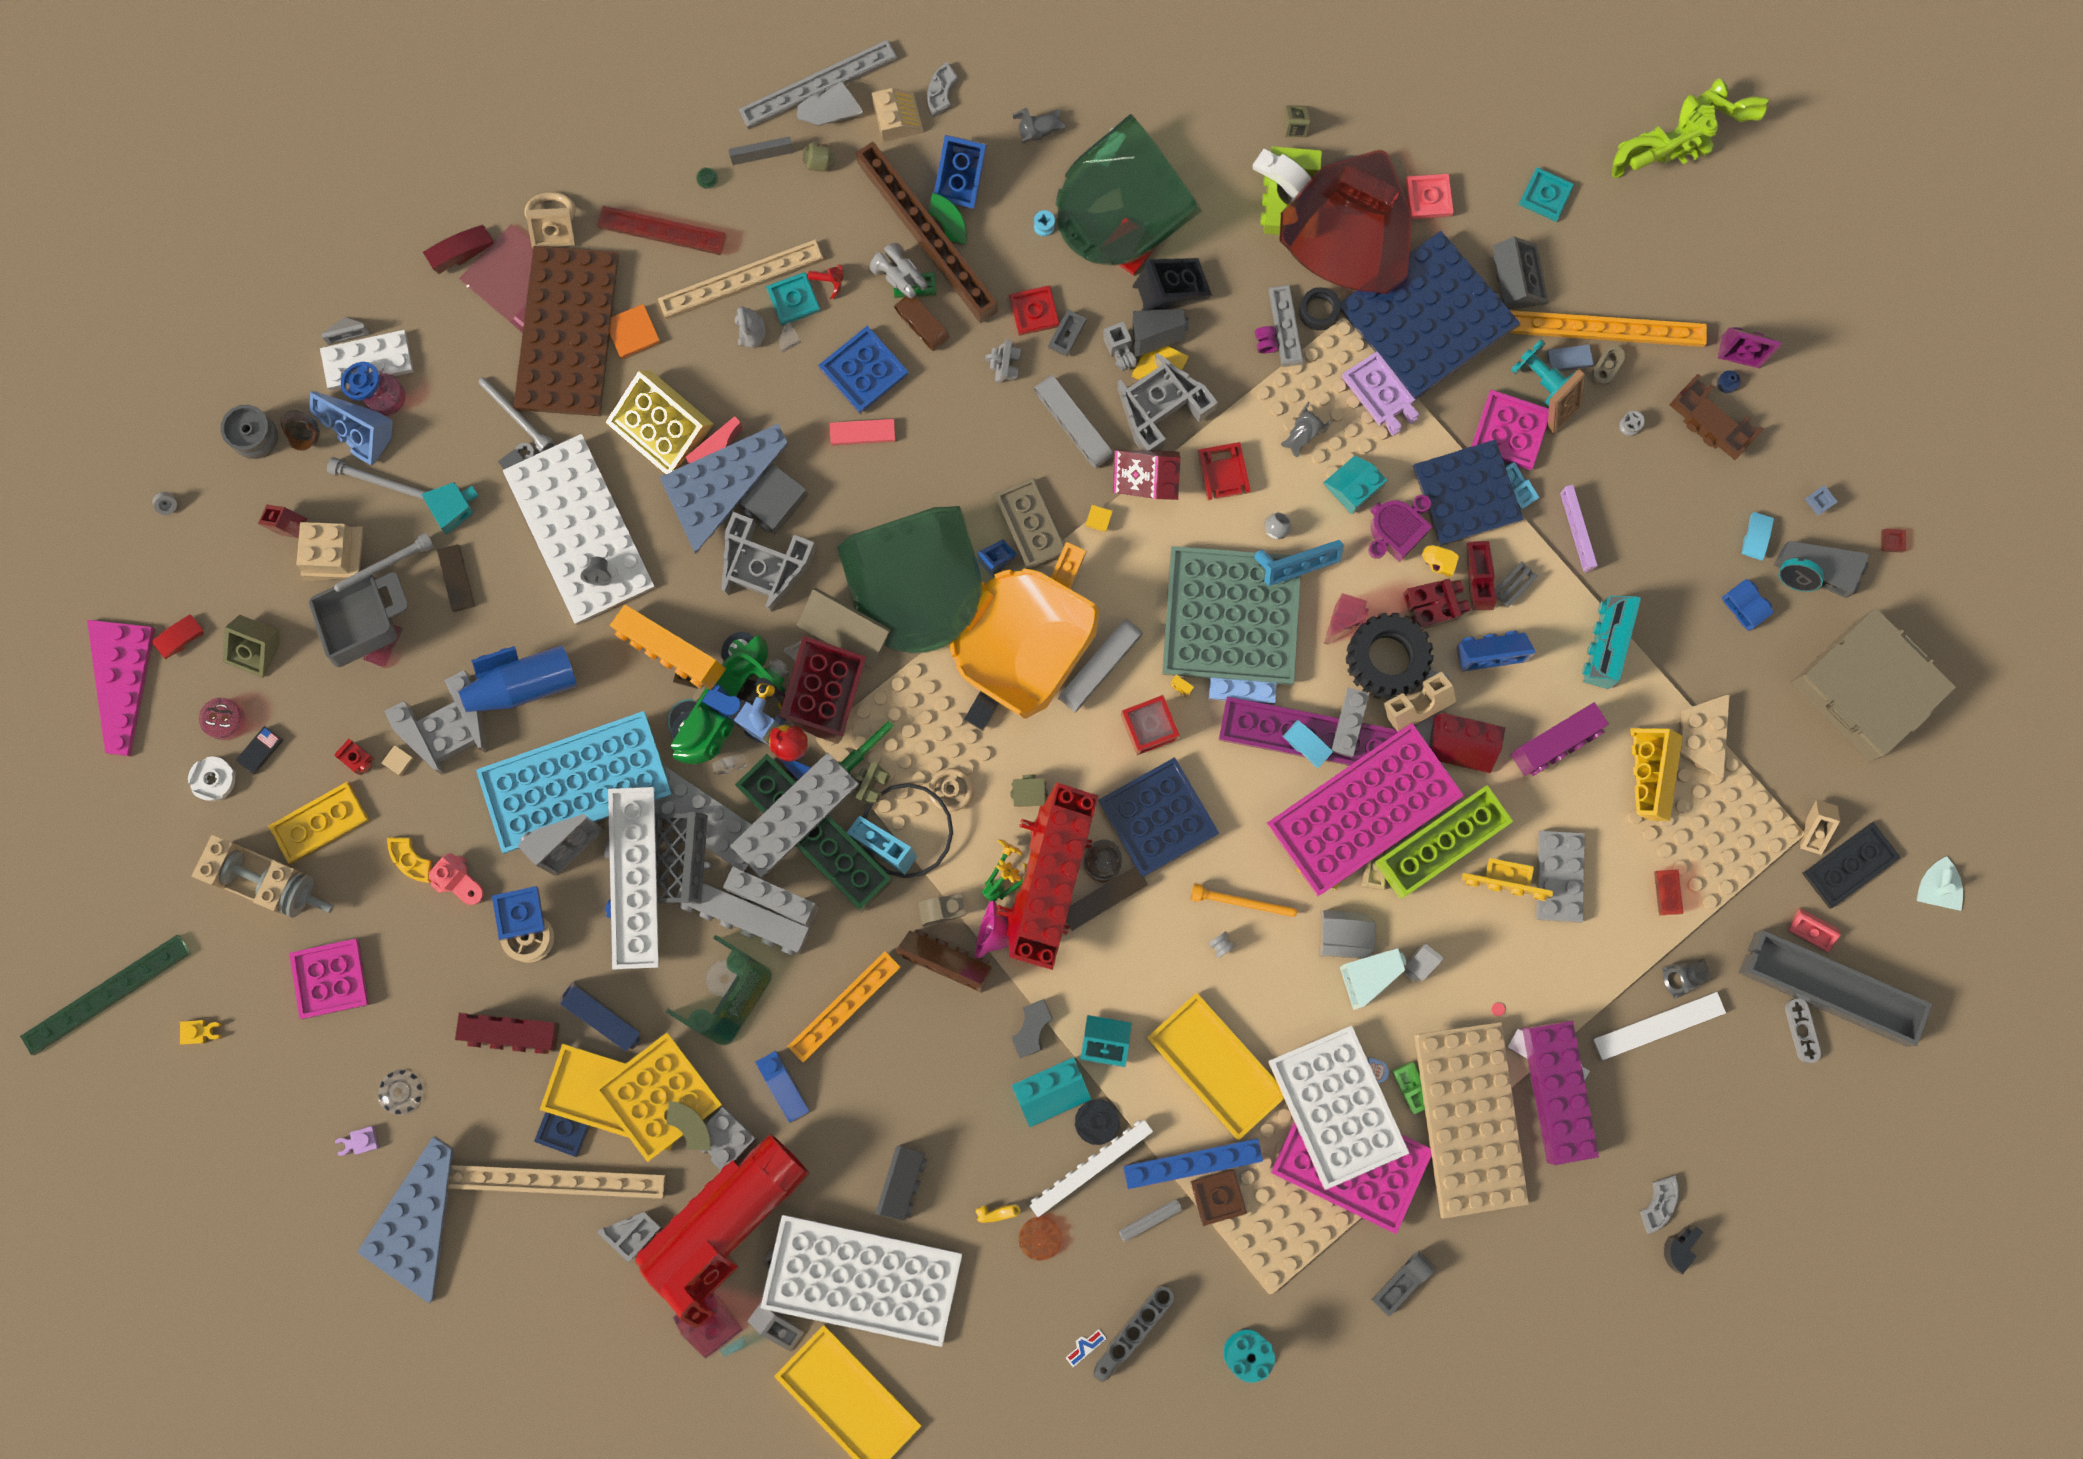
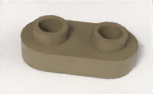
M1616 345L1609 346L1601 355L1592 371V379L1597 385H1608L1615 377L1625 359V353L1621 347ZM1609 356H1613L1615 361L1610 360ZM1599 373H1603L1605 378H1601Z

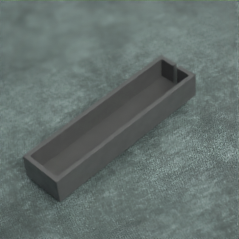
M1764 930L1754 933L1748 948L1751 954L1745 956L1739 974L1794 998H1800L1814 1007L1903 1046L1918 1045L1932 1007L1931 1003Z

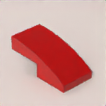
M189 614L157 636L152 641V644L166 660L185 649V644L203 635L204 631L193 616Z

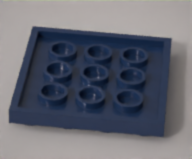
M1496 439L1413 465L1422 495H1426L1431 501L1428 512L1440 547L1524 520Z
M1175 757L1098 800L1142 877L1147 876L1220 834Z

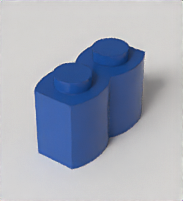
M1747 579L1740 582L1721 597L1725 605L1736 615L1739 622L1748 631L1755 628L1774 613L1770 601L1762 598L1756 584Z

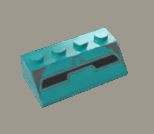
M1609 596L1604 601H1601L1598 608V614H1600L1599 622H1595L1592 634H1595L1594 641L1590 642L1587 654L1590 655L1588 663L1585 662L1582 669V675H1585L1584 683L1610 689L1620 681L1641 601L1640 597Z

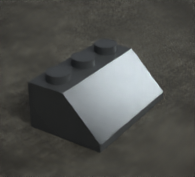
M1514 236L1494 245L1493 258L1497 265V279L1501 285V299L1505 306L1518 309L1548 304L1537 244Z
M900 1145L896 1146L875 1214L902 1221L905 1220L906 1216L910 1217L914 1205L910 1203L912 1194L917 1195L921 1182L917 1181L919 1171L924 1172L927 1159L924 1158L925 1153Z

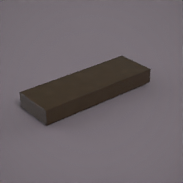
M456 544L438 549L437 553L452 611L457 612L475 607L460 546Z

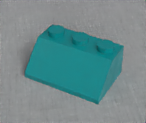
M1074 1057L1011 1085L1029 1127L1091 1100Z

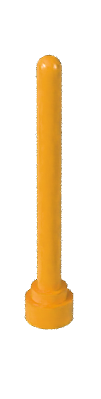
M1193 884L1191 901L1200 902V900L1205 901V899L1291 917L1297 915L1295 908L1209 891L1202 884Z

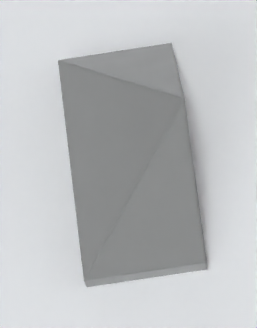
M343 317L321 335L328 345L368 336L370 331L363 323Z

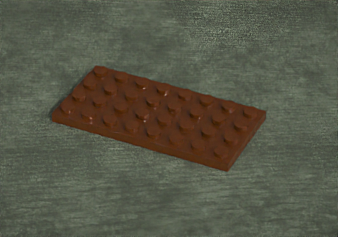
M533 246L514 409L587 416L601 415L610 338L609 331L619 261L618 252Z

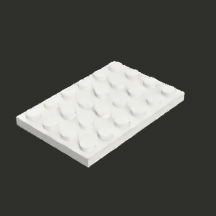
M1352 1026L1268 1061L1325 1190L1409 1154Z

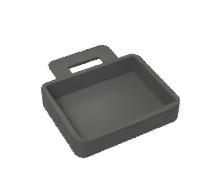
M394 572L378 579L371 575L340 592H337L332 587L313 596L309 600V607L325 655L335 667H343L393 643L397 639V632L392 617L405 612L408 608L398 576ZM385 587L388 588L393 605L387 607L381 590Z

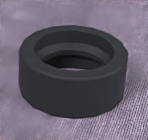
M1313 288L1302 298L1299 308L1300 319L1310 329L1326 330L1334 325L1338 319L1341 309L1340 299L1335 292L1328 288ZM1316 298L1325 299L1332 306V314L1327 319H1315L1308 312L1309 302Z

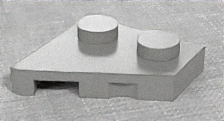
M643 1212L602 1228L597 1233L629 1263L662 1227L647 1212Z

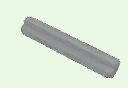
M1173 1200L1119 1231V1234L1123 1241H1128L1182 1210V1207L1178 1200Z

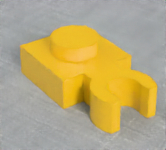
M205 1020L180 1022V1044L206 1043V1037L219 1040L222 1038V1035H214L213 1029L221 1027L222 1024L212 1022L206 1027Z

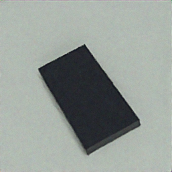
M1871 822L1802 872V874L1828 908L1831 909L1901 857L1875 823Z

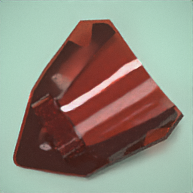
M1376 150L1322 167L1281 212L1279 242L1306 269L1338 286L1386 295L1408 277L1412 211L1389 155L1383 150Z

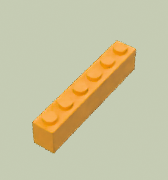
M627 605L622 607L609 625L616 631L614 635L624 642L627 639L630 640L629 644L638 651H641L643 648L646 650L644 654L653 660L659 658L660 664L669 670L672 667L675 668L676 674L683 679L691 678L690 682L700 689L704 686L711 691L726 670L714 658Z

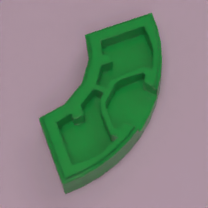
M932 193L929 214L936 217L942 223L945 235L950 241L966 244L967 230L961 213L949 199L940 194Z

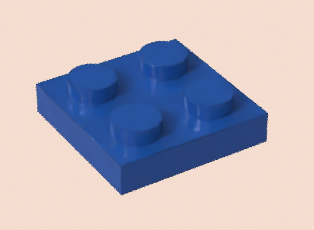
M537 886L492 895L499 940L502 941L546 931L539 888Z

